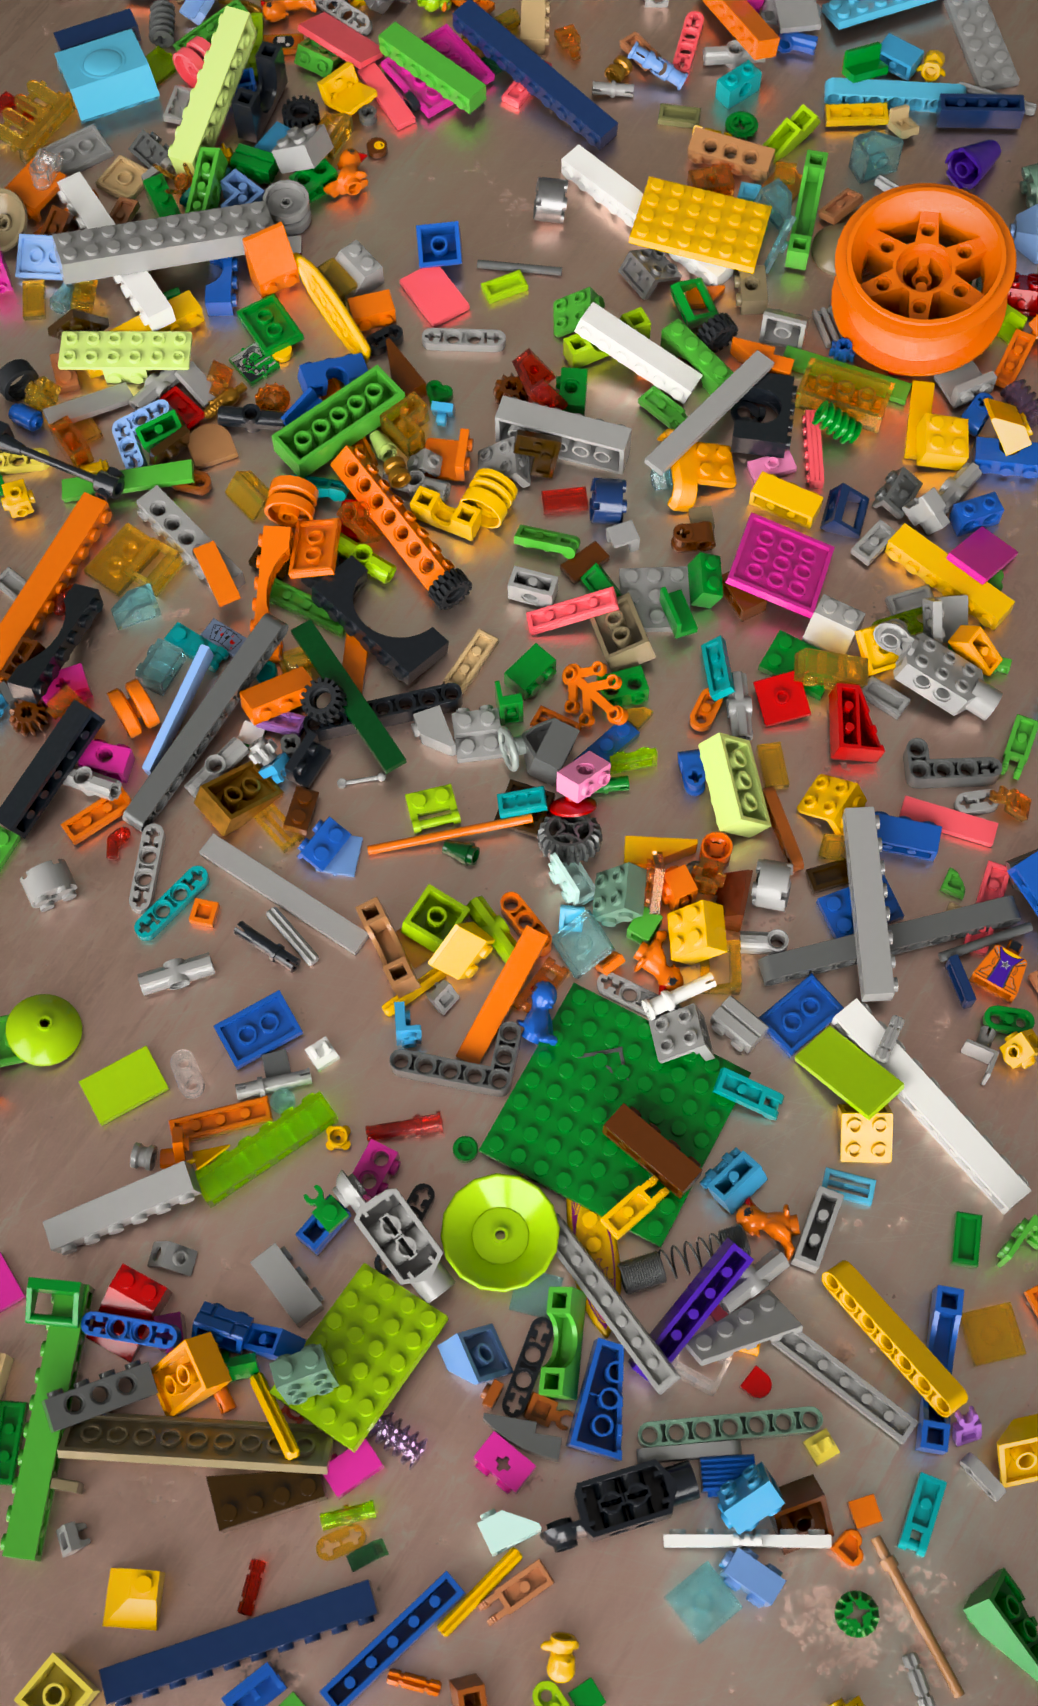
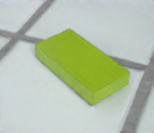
M519 269L481 283V289L488 303L492 304L527 291L528 284Z

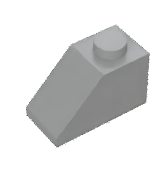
M440 705L413 714L414 723L411 724L414 736H419L423 745L450 756L456 755V745Z

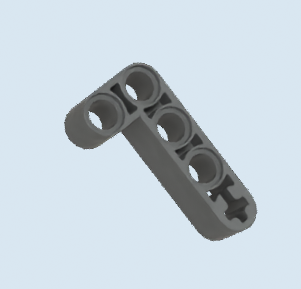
M921 738L911 739L903 754L906 782L910 787L916 789L992 786L996 783L1002 772L1001 762L994 757L930 759L928 745ZM911 750L918 751L920 755L913 754ZM961 770L968 771L970 775L963 774ZM937 771L945 772L946 776L938 774ZM913 772H920L923 776H916Z

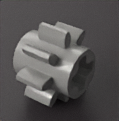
M260 737L249 746L251 751L248 757L255 765L259 763L266 766L277 757L275 752L278 746L272 738L265 740L263 737Z

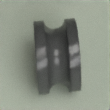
M366 104L359 108V121L362 125L372 126L377 122V110L374 106Z

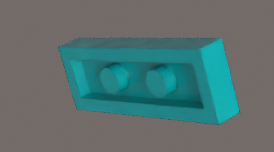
M721 635L701 645L710 697L715 702L735 692L726 641Z

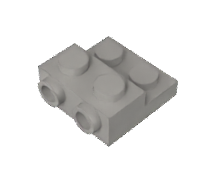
M483 705L479 710L470 711L469 708H459L456 710V713H451L458 763L503 758L498 742V729L501 726L498 708H493L492 705Z

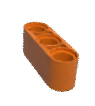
M515 892L505 893L500 900L502 916L519 937H521L525 929L520 926L523 921L531 922V928L547 935L549 939L539 957L547 956L552 949V936L519 894ZM509 903H515L517 905L515 909L511 910L507 909L505 906Z

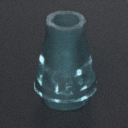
M63 282L59 289L50 297V308L54 312L64 314L70 309L72 292L74 290L72 284L64 285Z

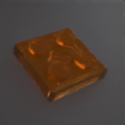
M652 851V859H647L646 864L648 876L644 904L648 905L649 914L659 915L665 864L663 853Z

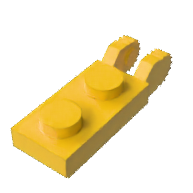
M655 1175L643 1185H638L600 1219V1222L617 1241L650 1213L670 1192L664 1187L654 1197H649L646 1192L653 1188L659 1180Z

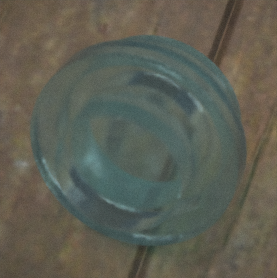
M288 1089L275 1091L270 1098L272 1109L279 1114L289 1113L293 1110L296 1103L294 1094Z

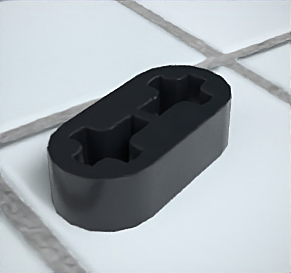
M392 324L367 336L366 341L371 347V356H379L387 352L386 339L388 338L396 346L402 344L404 338L402 328Z

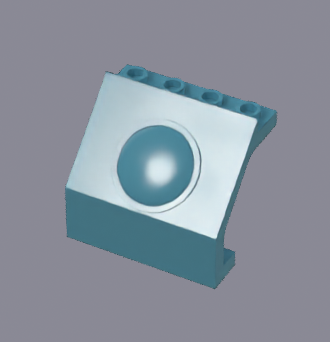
M132 28L54 53L58 69L63 74L73 97L81 124L157 100L160 97L150 66Z

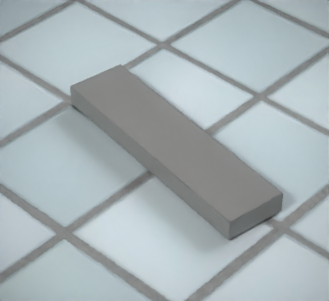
M126 382L45 408L43 413L51 429L55 430L129 405V400L133 395Z

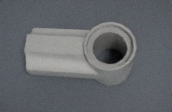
M774 929L770 932L740 931V953L772 955L787 951L789 938L783 930ZM779 940L783 943V946L775 947L771 942Z

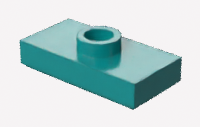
M544 786L497 794L501 819L548 810Z

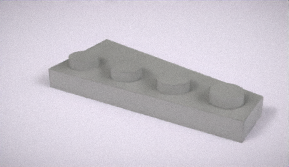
M769 1289L693 1336L685 1345V1348L701 1366L733 1356V1352L742 1349L748 1351L756 1348L759 1343L768 1340L774 1342L782 1339L783 1335L792 1332L793 1334L800 1333L803 1330V1325Z

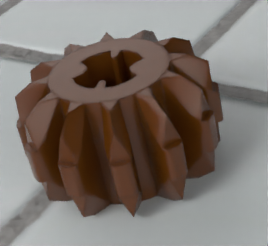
M511 372L509 377L503 374L501 380H496L493 395L497 404H500L502 396L516 397L519 400L528 402L531 389L527 379L522 380L521 374L515 377Z
M24 700L20 704L14 702L15 708L9 709L11 716L9 722L13 726L14 731L17 733L21 732L25 737L30 732L35 737L36 731L44 732L45 728L43 725L49 724L48 716L50 714L48 709L45 708L44 702L41 700L38 704Z

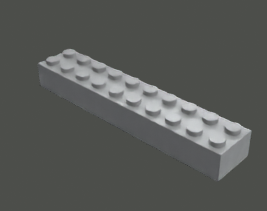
M265 201L63 232L53 234L52 238L55 257L64 285L245 255L242 239L270 227L274 223Z

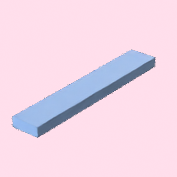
M200 645L143 763L142 769L148 776H150L172 745L214 657L211 649L206 645Z

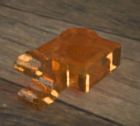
M571 24L554 30V37L561 49L568 48L573 61L581 59L578 52L581 50L579 45L581 44V37L574 25Z
M213 360L206 380L212 382L209 393L217 397L219 390L222 388L226 389L234 369Z
M1000 786L998 793L994 790L990 791L989 799L994 803L1004 804V811L1020 822L1028 819L1032 799L1015 788L1008 790L1006 787Z

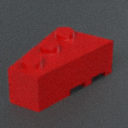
M836 683L829 694L831 759L877 763L884 754L885 749L879 742L876 734L877 728L876 725L872 724L869 716L870 710L860 685Z

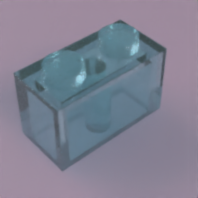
M158 638L156 643L149 647L147 657L143 663H140L136 668L135 677L141 686L164 696L186 661L183 649Z

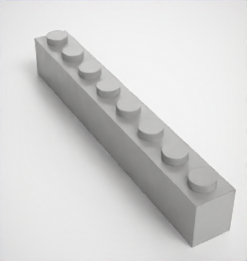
M874 807L845 808L842 815L861 1002L891 1001L895 992H898V979L893 977L892 968H895L896 965L895 954L890 952V945L893 944L892 930H888L887 921H890V908L885 906L884 899L888 896L887 884L882 881V875L885 874L884 860H880L879 852H882V838L877 836V830L880 829L879 815H875Z

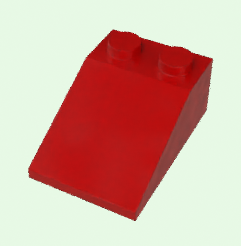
M122 1263L109 1285L98 1311L154 1321V1316L161 1314L173 1293L162 1284ZM94 1319L92 1325L94 1327H105L107 1322H97ZM117 1320L113 1325V1330L117 1335H121L125 1330V1325L121 1320ZM142 1324L138 1328V1336L145 1340L149 1334V1328L147 1325ZM86 1336L87 1339L130 1363L133 1362L142 1346L118 1340Z

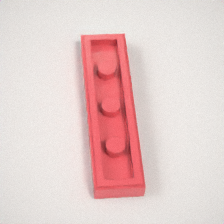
M375 62L357 70L358 77L363 84L377 90L378 95L374 99L397 130L416 122L413 113Z
M612 586L527 612L529 631L532 636L619 610L615 589Z
M906 795L899 817L906 816L913 821L933 822L937 826H942L941 833L988 847L993 845L999 824Z
M988 861L975 904L1004 897L1009 880L1006 865ZM985 926L984 929L979 930L980 934L971 936L968 933L963 944L992 935L994 929L990 927L988 932H985L987 929ZM989 946L973 952L986 956Z

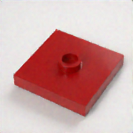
M799 669L753 682L765 727L811 715Z

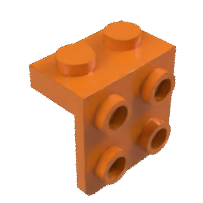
M461 428L459 440L428 438L426 440L425 448L438 454L443 460L438 477L427 472L424 473V476L433 479L465 482L466 471H470L471 466L469 452H473L474 438H470V429Z

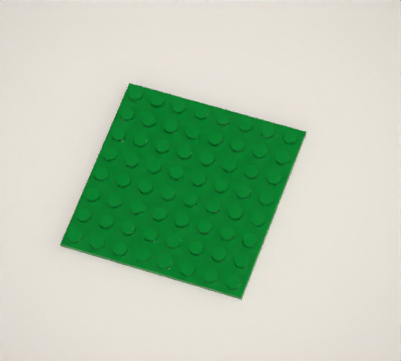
M573 983L552 1020L553 1035L557 1037L558 1042L555 1046H551L549 1043H539L482 1143L479 1152L603 1217L638 1185H643L652 1177L647 1170L602 1133L603 1125L623 1103L628 1107L636 1108L645 1122L656 1125L664 1138L675 1141L680 1146V1151L687 1157L692 1156L700 1163V1168L702 1169L736 1103L713 1092L720 1069L725 1067L749 1078L751 1072L714 1054V1059L705 1061L700 1053L696 1054L695 1052L661 1064L657 1059L649 1020ZM623 1046L622 1052L624 1056L625 1065H621L619 1052L608 1054L598 1053L595 1056L584 1058L579 1057H582L586 1053L614 1049ZM607 1065L612 1069L613 1073H610V1070L606 1068ZM657 1181V1184L646 1193L652 1198L665 1186ZM692 1187L681 1199L670 1191L650 1213L629 1231L661 1248Z

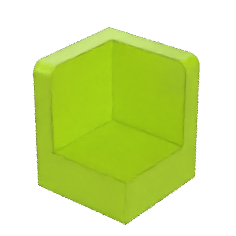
M1007 304L1005 318L997 336L1009 344L1016 328L1024 331L1027 317Z

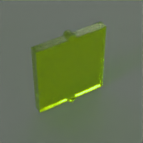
M159 46L145 56L156 86L177 71L174 66L172 53H167Z

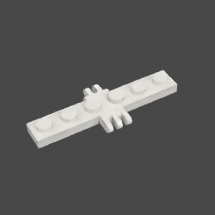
M669 1529V1534H663L664 1548L742 1549L747 1547L755 1549L832 1547L831 1535H825V1530L809 1529L808 1535H797L796 1529H781L780 1535H769V1529H753L752 1534L740 1535L735 1529H725V1534H714L713 1529H697V1534H686V1529Z

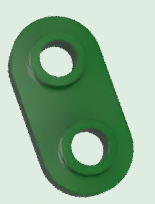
M995 1005L989 1007L983 1015L984 1026H988L989 1031L993 1028L997 1033L1012 1034L1016 1031L1020 1033L1033 1029L1035 1024L1033 1015L1025 1009ZM991 1017H996L999 1023H993ZM1016 1021L1023 1022L1024 1027H1019Z

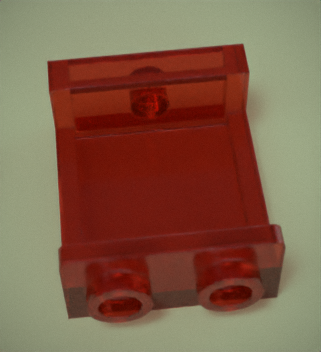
M530 348L512 361L527 395L534 402L542 406L559 408L561 410L568 406L567 401L549 384L556 378L554 372Z

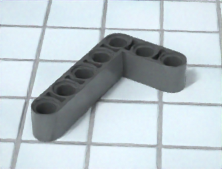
M513 1021L504 1022L500 1026L491 1066L406 1049H398L391 1054L390 1066L392 1072L401 1078L503 1097L511 1089L521 1044V1029ZM508 1031H512L517 1036L512 1040H508L503 1035ZM502 1055H508L512 1058L508 1063H501L498 1059ZM399 1059L408 1061V1064L402 1068L395 1065ZM423 1064H430L433 1067L427 1073L421 1072L419 1069ZM447 1069H455L457 1074L454 1077H446L444 1072ZM474 1073L482 1077L478 1082H471L468 1078ZM498 1078H502L506 1081V1084L503 1087H496L493 1085V1082Z

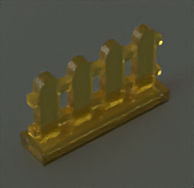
M36 80L28 81L27 90L30 94L28 96L17 94L14 98L17 109L5 108L2 111L5 122L3 124L0 123V140L10 145L11 151L16 152L18 150L20 160L25 164L32 160L39 152V149L46 144L76 109L71 93L68 91L64 95L60 91L55 93L47 88L46 82L42 80L40 83ZM37 97L38 99L47 103V105L43 107L34 100ZM25 111L35 117V119L31 121L21 114ZM13 125L21 130L22 134L19 135L9 128Z

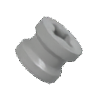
M136 1142L130 1158L131 1168L144 1167L147 1171H152L157 1159V1146L150 1145L145 1147L142 1143Z

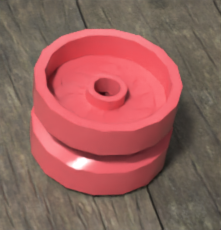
M199 36L192 38L186 44V47L179 49L173 55L174 66L178 74L190 88H195L198 71L204 65L205 53L211 47L207 40Z

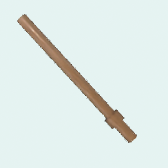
M881 1535L871 1539V1542L881 1559L880 1564L884 1572H888L953 1696L955 1699L961 1697L965 1692L897 1567L899 1565L894 1554H890Z

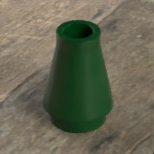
M446 840L442 853L468 866L469 864H476L480 848L475 846V843Z

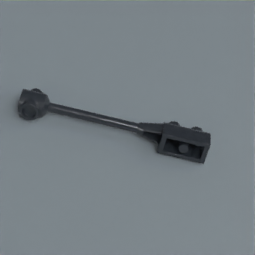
M0 421V453L24 455L93 483V490L96 492L95 496L107 501L109 497L116 500L121 496L124 490L125 476L120 470L109 467L107 471L101 470L95 475L35 451L16 440L9 424Z

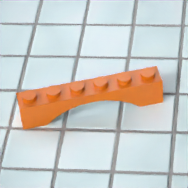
M264 525L263 534H259L258 543L259 547H261V555H257L256 560L259 576H255L254 580L257 598L253 597L252 610L255 611V618L250 621V632L253 631L263 615L266 613L270 614L272 585L283 565L291 558L294 539L291 527ZM283 640L268 661L274 664H282Z

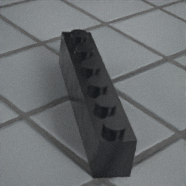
M74 699L1 805L0 824L25 839L106 720Z

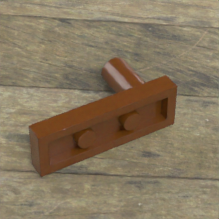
M52 204L40 235L77 231L78 225L72 219L74 215Z

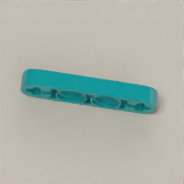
M193 866L136 921L134 929L139 939L143 941L154 939L207 887L210 879L204 867ZM195 874L197 876L201 875L203 880H194L193 876ZM186 882H188L189 885H192V891L190 890L189 886L185 884ZM186 890L187 896L185 899L177 900L174 898L176 891ZM163 906L170 908V913L166 917H159L157 915L159 908ZM152 916H154L155 920L159 922L158 925H156L155 921H152ZM143 925H145V926H147V927L149 926L150 929H151V931H150V932H147V931H144V932H143V930H142L141 927H142Z

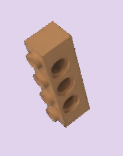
M695 127L687 149L688 159L693 163H704L717 170H728L735 175L743 174L750 176L751 179L756 181L768 180L775 160V149L699 127ZM709 148L715 149L714 152H707L706 150ZM734 154L735 157L728 158L726 157V155ZM752 159V160H754L755 162L752 163V164H749V163H747L746 161Z

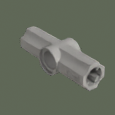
M737 40L728 42L727 46L703 47V64L705 66L726 65L730 69H735L747 60H750L752 63L766 61V58L754 60Z
M162 370L159 374L152 373L149 375L144 387L129 400L130 406L134 411L159 400L160 397L180 382L175 376L177 370Z
M967 462L954 477L950 476L941 486L939 495L947 505L942 509L945 514L952 509L953 504L964 500L969 489L981 477L982 472L974 462Z
M420 470L409 471L411 481L402 488H393L391 486L392 489L407 492L411 498L414 497L419 486H423L440 493V498L443 502L448 500L451 489L450 483L426 477ZM384 471L383 478L389 482L388 475Z
M733 671L732 677L735 692L727 697V717L730 718L732 736L750 741L753 739L751 722L752 698L748 694L746 673L741 671Z
M233 737L217 754L207 757L205 766L184 785L185 789L196 798L201 785L231 771L250 752L240 739ZM222 766L219 771H212L214 767Z
M74 766L63 782L64 785L81 790L87 796L96 795L110 801L118 799L122 793V783L119 780L93 772L88 766Z
M208 952L185 960L182 958L171 959L165 962L162 967L137 975L142 993L145 996L168 988L170 990L182 989L188 986L190 981L215 974V969Z
M775 1248L756 1264H751L719 1303L721 1308L730 1314L743 1305L750 1297L754 1298L770 1285V1281L790 1266L786 1256Z

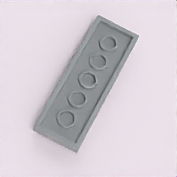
M943 0L975 85L992 91L1018 86L1020 79L988 0Z

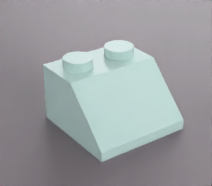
M495 1508L480 1515L482 1521L477 1523L493 1557L542 1532L538 1522L503 1510L496 1512Z

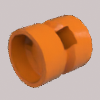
M711 832L703 838L699 853V863L704 870L710 873H720L728 867L733 849L730 838L721 832Z

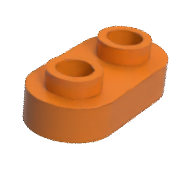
M709 688L701 692L690 714V725L699 732H704L711 728L723 702V698L716 702L714 701V704H708V700L714 701L710 697ZM703 719L705 722L699 723L697 720Z

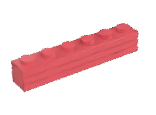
M805 410V414L802 415V424H804L803 435H805L803 446L806 447L804 459H807L805 471H808L806 483L809 484V488H823L824 467L821 430L819 429L820 422L814 426L812 420L816 410Z

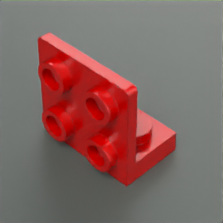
M1015 271L1014 281L1007 296V304L1024 316L1036 317L1038 315V274L1020 275V273Z

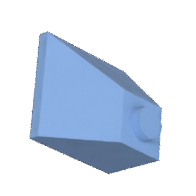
M1038 204L1016 214L1014 223H1011L1009 226L1015 248L1034 264H1038Z

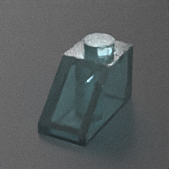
M778 178L761 188L754 202L772 206L769 220L781 233L791 219L792 193Z
M150 583L128 590L111 608L118 630L162 615Z

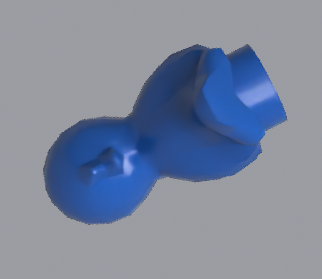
M540 981L531 987L532 1008L524 1020L517 1019L516 1023L524 1028L521 1036L535 1044L542 1042L555 1046L558 1039L553 1035V1025L549 1009H552L556 1003L557 991L552 983Z

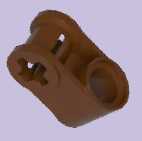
M711 522L678 524L673 530L671 547L676 552L709 551L716 546L713 524Z

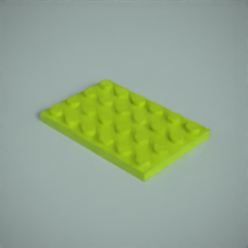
M363 1263L304 1345V1347L310 1344L322 1345L333 1363L339 1386L333 1388V1391L326 1395L317 1394L309 1397L306 1402L299 1405H288L275 1385L269 1393L355 1453L449 1318L371 1266Z

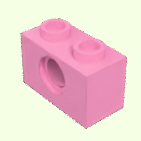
M591 751L586 752L557 772L556 791L576 803L581 802L610 782L611 763Z

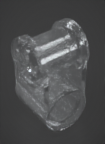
M44 148L38 150L34 160L29 165L31 179L36 189L45 190L51 186L63 166V155L61 153H50Z

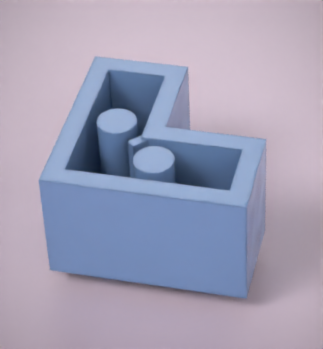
M234 169L220 181L223 196L226 199L220 205L221 208L263 201L265 190L237 169Z

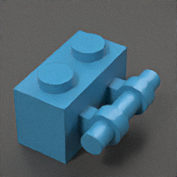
M736 1147L730 1153L726 1152L721 1157L722 1161L713 1170L710 1168L705 1173L706 1176L699 1182L705 1190L709 1189L713 1198L731 1215L768 1180L761 1165L745 1151L741 1152Z

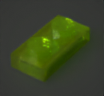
M643 747L634 752L626 753L621 751L613 754V756H609V762L611 763L610 774L657 766L658 755L656 748L649 749L648 747Z

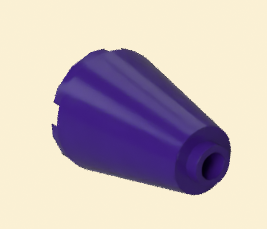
M990 139L956 148L950 152L945 160V164L948 166L946 174L951 183L959 189L967 188V190L977 186L1000 157V145L995 140Z

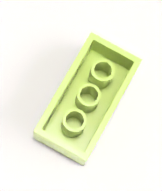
M719 732L698 744L700 759L703 762L705 779L709 787L711 803L714 807L716 824L719 831L751 838L772 827L750 741Z

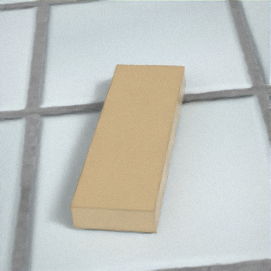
M478 629L443 680V684H458L462 689L463 696L498 645L499 639Z

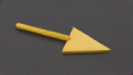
M231 1145L193 1151L194 1158L186 1162L190 1164L195 1163L197 1170H200Z

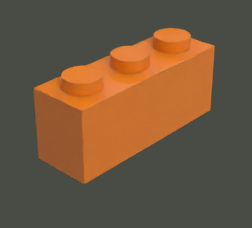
M301 666L239 692L242 709L254 726L302 706L300 699H304L301 696L302 691L307 692V689L304 687L306 685L311 687L310 681L313 679L304 667Z

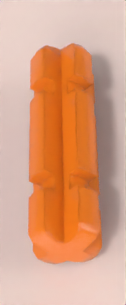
M391 1668L388 1672V1684L395 1686L399 1684L402 1688L421 1693L425 1691L428 1695L435 1697L440 1694L442 1682L432 1678L427 1680V1677L409 1672L401 1673L402 1670Z

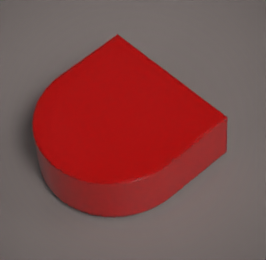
M756 1365L739 1388L752 1398L762 1399L771 1391L772 1382L770 1377Z

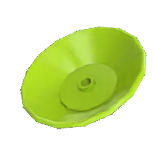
M494 1173L473 1179L454 1194L443 1213L440 1237L445 1257L460 1278L482 1290L507 1292L528 1286L547 1270L557 1252L560 1226L554 1205L540 1187L517 1175ZM498 1232L505 1234V1238L502 1240L497 1239L495 1236Z

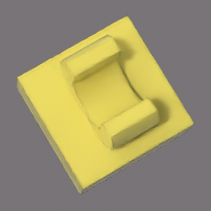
M826 1428L802 1442L816 1467L840 1453Z

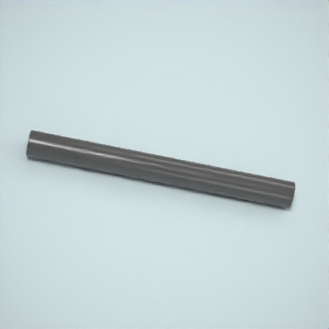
M489 260L477 261V268L512 272L520 269L523 273L562 276V267Z
M1030 922L942 951L938 953V957L941 962H944L950 956L956 954L961 956L1031 932L1033 927Z

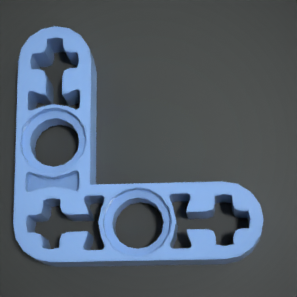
M166 400L154 401L113 423L112 433L126 469L135 467L133 458L138 461V467L147 466L135 428L141 426L138 425V420L143 416H147V421L145 422L147 423L173 410ZM123 427H125V428H124V431H125V434L127 435L126 437H124V436L121 434ZM130 443H134V448L129 452H125V447Z

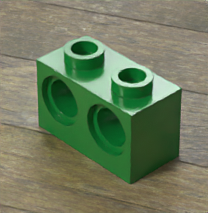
M324 158L313 169L295 171L289 176V180L303 185L309 194V202L312 203L326 194L324 186L335 181L338 178V172Z
M641 665L605 674L602 677H596V681L605 680L611 674L621 677L622 685L619 689L598 691L613 706L638 705L649 698V686ZM616 679L612 681V685L615 684ZM636 685L639 688L631 689L629 686ZM609 691H614V692H616L617 694H616V695H609V694H607V692H609Z

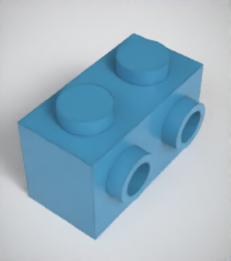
M889 33L881 42L880 59L889 66L888 72L909 81L916 73L917 67L922 64L924 51Z

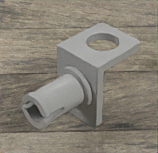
M988 1026L981 1027L976 1042L967 1039L961 1049V1053L988 1064L981 1082L984 1086L991 1076L999 1055L998 1051L990 1048L996 1036V1031L991 1028L990 1033L986 1036L989 1029Z

